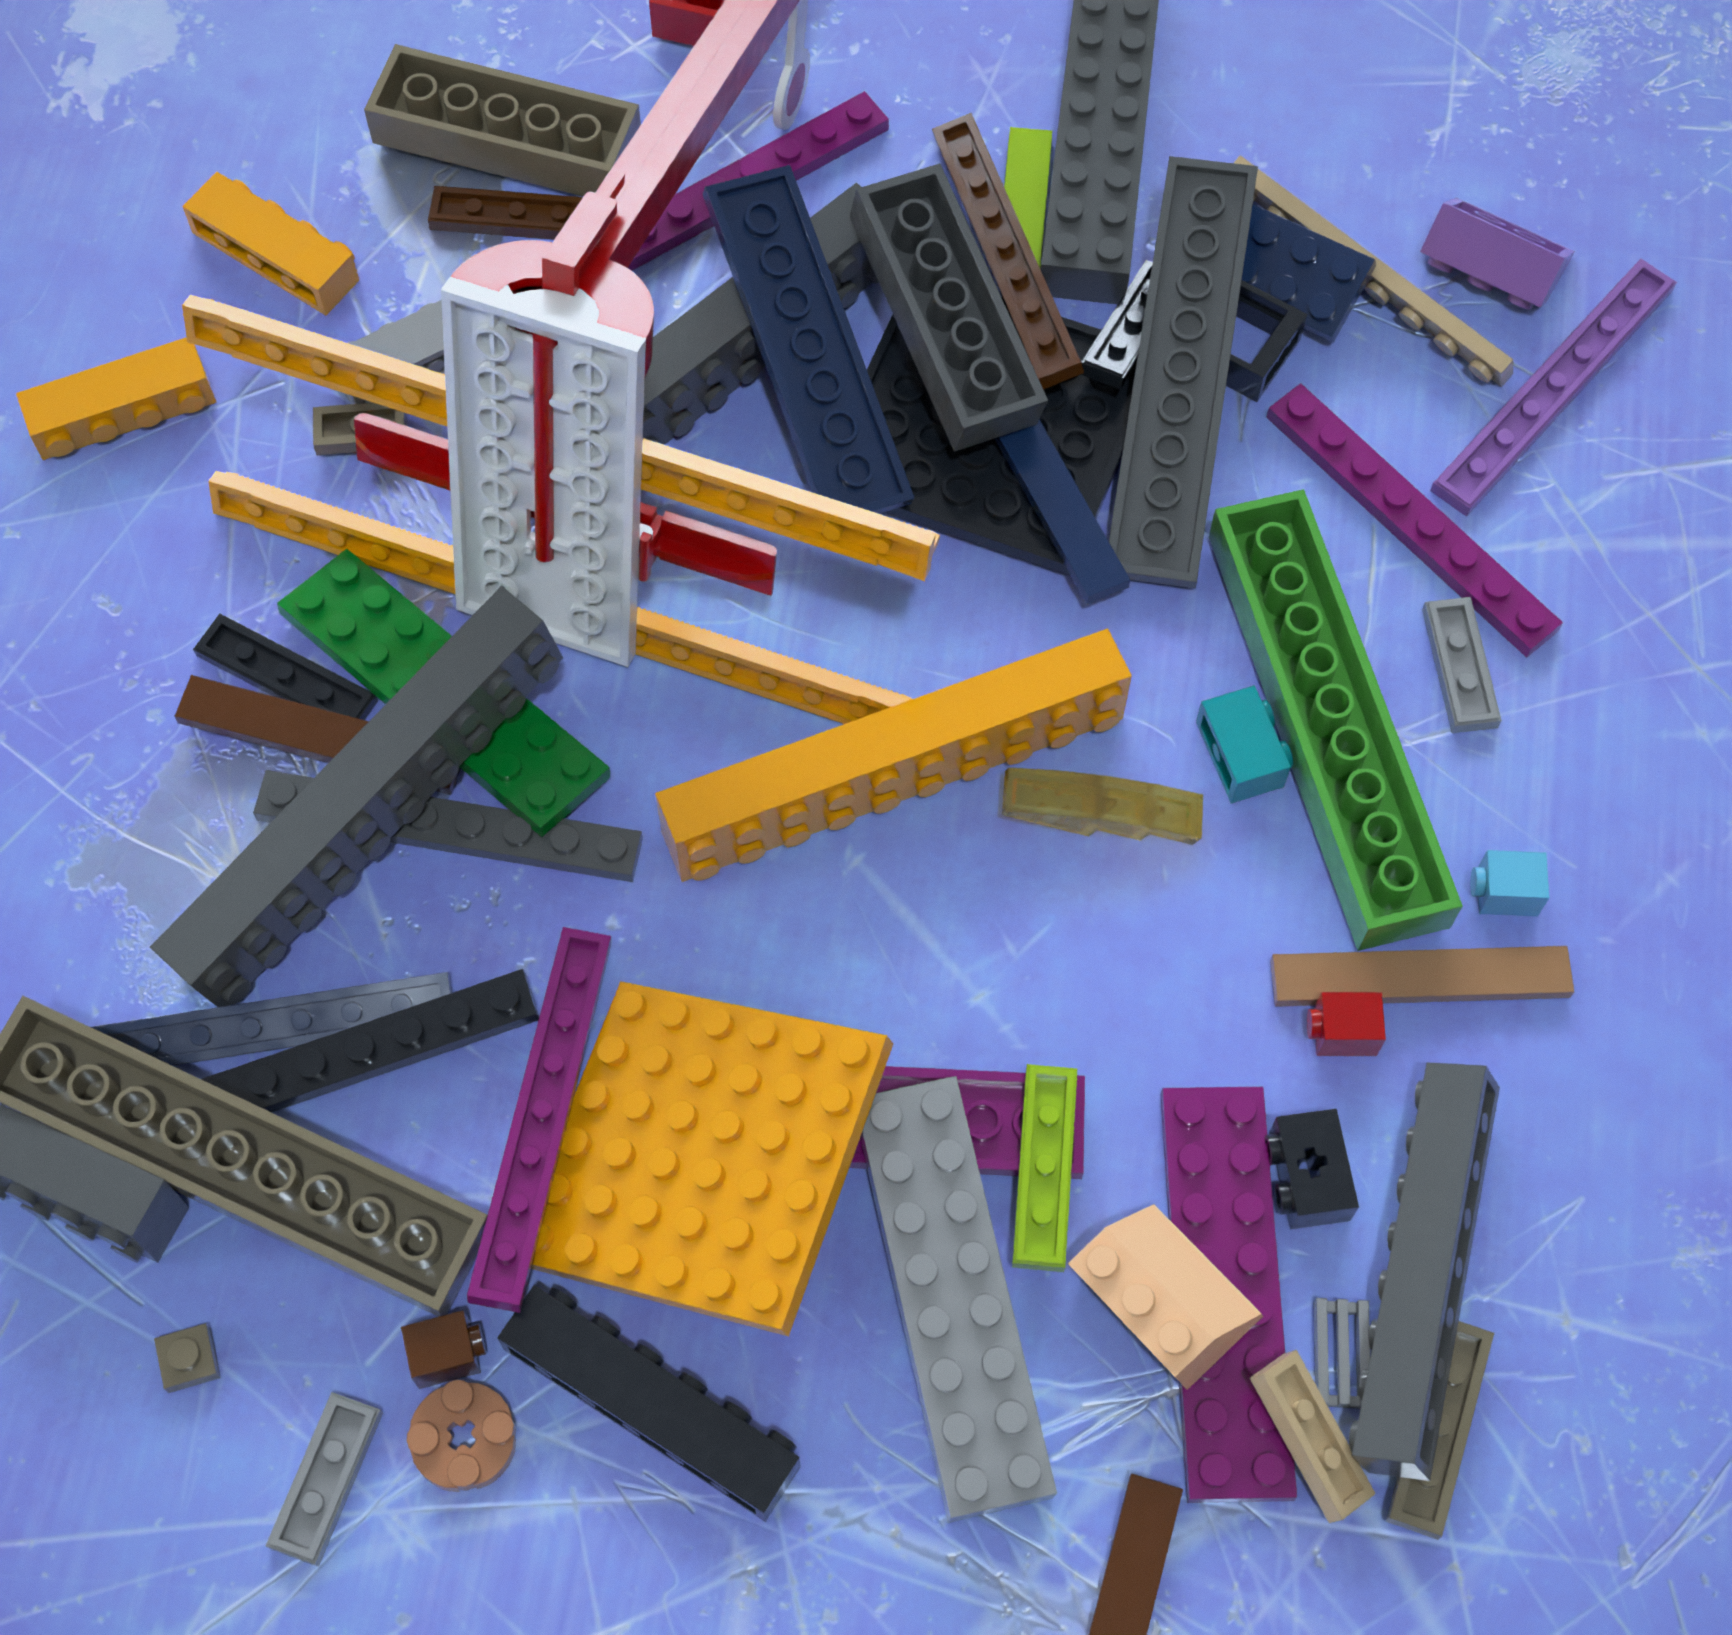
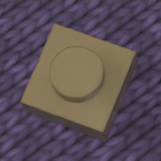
M206 1323L154 1338L163 1388L168 1393L221 1378L211 1328Z

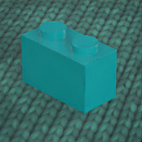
M1255 685L1201 701L1196 724L1230 803L1232 804L1283 788L1290 769L1293 767L1292 753L1286 741H1279L1274 729L1275 718L1272 707L1267 700H1261Z

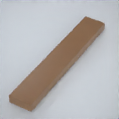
M1568 946L1273 954L1270 960L1275 1007L1315 1006L1321 992H1382L1383 1003L1571 998L1574 993Z

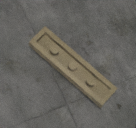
M1461 1321L1458 1322L1431 1480L1425 1481L1397 1477L1386 1522L1437 1540L1442 1537L1494 1337L1493 1332Z

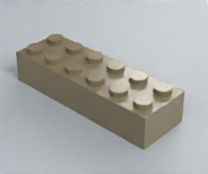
M398 44L394 45L364 108L370 136L374 144L583 197L587 192L595 193L641 126L639 104Z

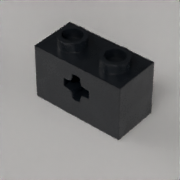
M1337 1108L1276 1117L1269 1135H1265L1264 1139L1265 1143H1268L1270 1166L1276 1165L1280 1181L1279 1184H1275L1276 1205L1280 1215L1287 1214L1290 1230L1351 1221L1359 1208ZM1302 1162H1306L1309 1170L1318 1171L1314 1178L1310 1177L1308 1169H1299Z

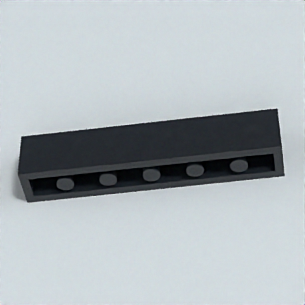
M534 1285L523 1300L520 1313L515 1312L497 1337L503 1350L766 1522L801 1467L800 1457L794 1454L797 1446L775 1430L770 1429L768 1434L765 1435L749 1425L752 1417L734 1403L726 1400L723 1406H720L706 1397L707 1387L691 1375L681 1372L678 1378L661 1367L664 1360L648 1347L638 1343L635 1349H632L618 1340L620 1331L603 1318L594 1315L592 1320L589 1321L574 1311L577 1303L560 1290L552 1287L546 1293Z

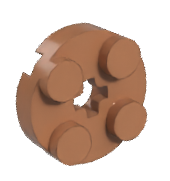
M453 1380L444 1387L430 1393L420 1403L411 1419L406 1441L414 1464L430 1483L446 1491L460 1492L459 1490L480 1489L488 1486L506 1471L515 1454L516 1427L510 1408L494 1390L479 1383ZM467 1423L474 1425L475 1427L472 1429L471 1434L476 1441L473 1446L469 1448L462 1444L456 1450L449 1446L453 1441L450 1432L455 1426L464 1427Z

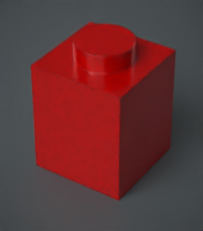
M1321 992L1314 1009H1309L1307 1013V1034L1309 1039H1316L1317 1056H1377L1386 1041L1382 992Z

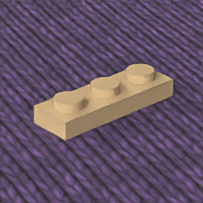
M1297 1350L1282 1354L1250 1377L1252 1384L1329 1523L1345 1519L1376 1494L1359 1462L1352 1456L1347 1440Z

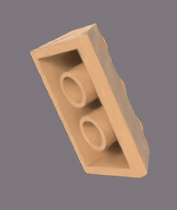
M1154 1204L1105 1227L1068 1263L1187 1390L1263 1317L1255 1306Z

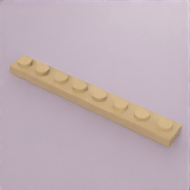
M1241 155L1234 161L1235 164L1254 166ZM1258 169L1253 202L1255 201L1264 209L1376 260V267L1365 287L1366 292L1375 301L1382 305H1385L1387 302L1400 310L1399 316L1407 325L1417 331L1421 327L1435 337L1433 341L1439 349L1452 357L1457 353L1469 362V370L1483 382L1488 383L1490 380H1493L1502 387L1513 375V359Z

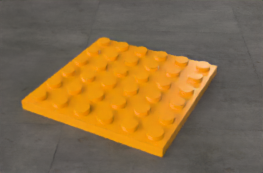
M620 981L574 1094L531 1269L789 1337L892 1050L893 1042L887 1035Z

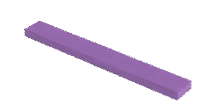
M1640 258L1433 482L1430 491L1467 517L1672 293L1677 282Z

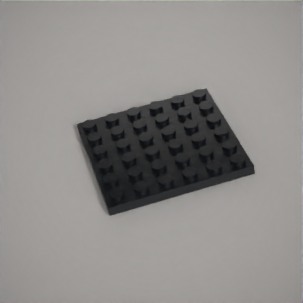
M892 314L870 361L867 372L915 499L910 505L885 513L1071 576L995 439L954 452ZM1061 317L1082 362L1101 329ZM1136 365L1121 390L1083 375L1075 376L1043 389L1048 402L1039 420L1096 519L1122 458Z

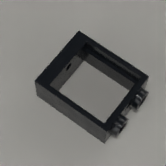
M1241 280L1236 317L1269 333L1271 337L1252 364L1232 354L1230 355L1226 386L1258 402L1301 340L1307 314Z

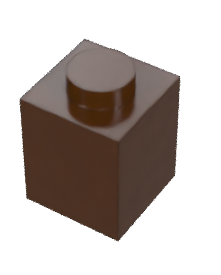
M463 1310L401 1327L411 1379L419 1389L481 1373L478 1357L486 1355L482 1330L479 1323L471 1325Z

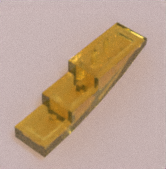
M1008 768L1005 770L1002 815L1088 837L1099 830L1139 841L1151 834L1193 845L1202 839L1203 794L1112 776L1060 770Z

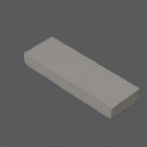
M1471 597L1425 602L1422 612L1451 732L1459 733L1498 728L1502 720Z
M331 1392L265 1545L267 1548L319 1567L383 1415L380 1409Z

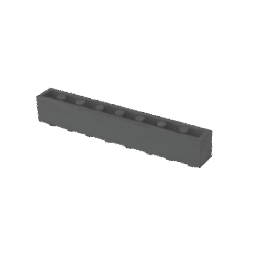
M1427 1062L1424 1079L1416 1085L1415 1105L1417 1116L1415 1126L1408 1129L1406 1136V1151L1409 1158L1406 1173L1399 1176L1397 1183V1199L1400 1205L1397 1220L1391 1222L1388 1230L1387 1241L1390 1257L1387 1270L1381 1272L1378 1282V1294L1381 1300L1378 1319H1374L1371 1322L1369 1328V1346L1372 1350L1368 1369L1363 1370L1359 1380V1396L1362 1404L1359 1419L1352 1423L1349 1433V1447L1352 1456L1368 1473L1425 1481L1431 1480L1500 1090L1489 1069L1484 1065Z

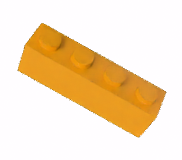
M216 171L182 206L194 235L325 316L359 281L354 254L345 244L340 241L332 242L320 235L317 229L305 220L299 222L292 218L276 202L272 200L265 201L256 196L247 185L238 179L232 181Z
M187 337L16 393L29 435L42 460L65 456L73 450L97 442H107L118 435L142 427H152L160 421L184 413H194L205 406L217 403L195 344L188 343Z

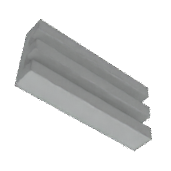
M1316 1298L1314 1301L1315 1384L1328 1407L1361 1409L1362 1401L1359 1396V1380L1361 1373L1364 1369H1368L1370 1362L1369 1301L1358 1300L1355 1303L1348 1302L1347 1299L1327 1301V1298ZM1327 1314H1336L1338 1395H1329ZM1348 1315H1355L1357 1396H1350Z

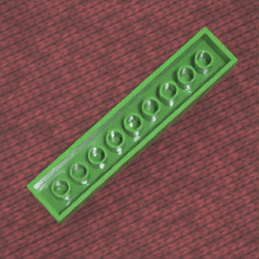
M1304 489L1215 509L1208 538L1266 699L1272 707L1281 740L1286 741L1293 757L1292 771L1357 951L1450 929L1463 905Z

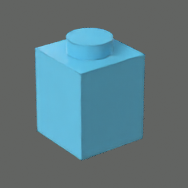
M1487 850L1479 866L1473 867L1470 879L1471 895L1478 897L1479 914L1538 916L1549 899L1547 853Z

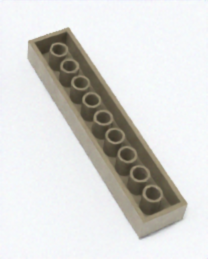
M25 996L21 997L0 1033L1 1105L165 1179L174 1191L438 1317L448 1314L477 1257L487 1214Z

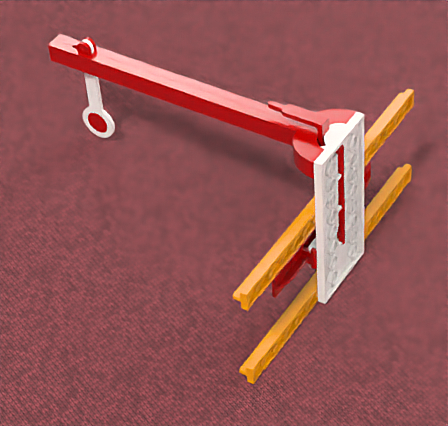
M725 0L595 193L587 192L554 241L519 240L498 244L470 257L453 272L441 289L445 374L267 318L248 310L215 302L213 299L190 295L182 304L188 343L227 353L234 358L447 426L448 439L368 413L358 414L354 418L358 461L451 492L453 545L443 544L442 541L438 542L437 539L433 540L426 536L422 537L421 534L417 535L416 532L411 533V531H406L405 529L401 530L400 527L396 528L384 522L380 523L379 520L375 521L363 515L359 516L358 513L354 514L342 508L338 509L337 506L333 507L321 501L317 502V500L306 498V496L302 497L300 494L296 495V493H291L285 489L281 490L280 487L275 488V486H270L269 484L265 485L264 482L260 483L254 479H249V477L245 478L231 472L215 471L208 481L213 514L254 525L255 528L336 555L348 549L366 565L455 594L456 610L473 615L502 585L543 619L555 643L629 667L636 654L843 724L912 700V698L904 694H899L892 690L888 691L887 688L882 689L881 686L877 687L876 685L865 683V681L860 682L859 679L849 678L848 675L843 676V674H838L831 670L827 671L826 668L822 669L820 666L816 667L798 659L794 660L793 657L788 658L787 655L783 656L765 648L761 649L760 646L755 647L754 644L750 645L738 639L734 640L732 637L728 638L727 635L723 636L722 634L711 632V630L701 629L699 626L695 627V625H690L683 621L679 622L678 619L674 620L672 617L668 618L656 612L652 613L651 610L647 611L645 608L637 607L638 577L642 582L648 580L651 575L652 565L657 556L660 560L772 596L774 589L777 549L771 544L667 510L663 516L658 515L657 507L640 502L641 490L875 566L878 564L924 582L931 568L933 553L939 543L940 535L929 529L925 530L918 526H912V524H906V522H900V520H895L894 518H889L863 508H858L857 506L855 507L643 438L644 380L649 371L653 353L654 306L648 288L628 267L787 20L785 66L776 91L773 121L775 127L783 130L789 129L793 124L805 95L810 71V53L808 49L804 48L808 0ZM531 517L535 518V532H531Z

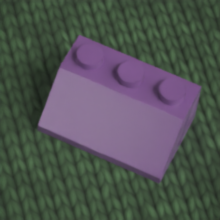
M1459 198L1443 202L1420 250L1421 253L1430 256L1427 263L1448 273H1451L1453 268L1469 274L1467 282L1486 291H1491L1493 286L1509 293L1508 301L1527 310H1531L1533 305L1542 307L1546 304L1575 252Z

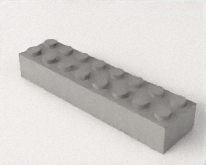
M953 1076L876 1093L860 1140L947 1521L951 1523L1052 1499L1057 1494L957 1077Z

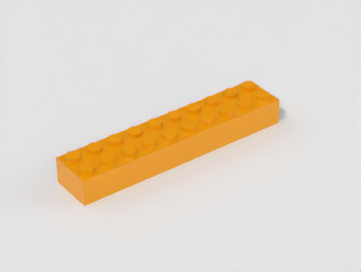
M1109 629L1098 631L656 792L655 797L662 836L681 882L692 878L697 881L708 879L717 874L720 868L738 861L742 864L756 861L766 851L781 845L786 847L799 845L808 840L811 834L827 828L830 830L845 828L862 815L873 811L877 814L888 812L897 807L901 801L916 795L920 797L934 795L941 791L946 784L962 778L965 781L977 779L987 773L989 768L1005 762L1010 765L1020 763L1028 759L1033 752L1049 746L1052 748L1066 746L1074 741L1078 735L1092 730L1095 732L1107 731L1123 719L1132 675Z

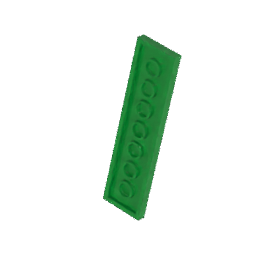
M345 549L277 602L280 615L385 704L452 637L348 549ZM527 698L523 707L516 715L511 718H505L492 732L489 743L481 751L472 753L459 766L517 817L525 820L532 830L541 837L610 778V767Z

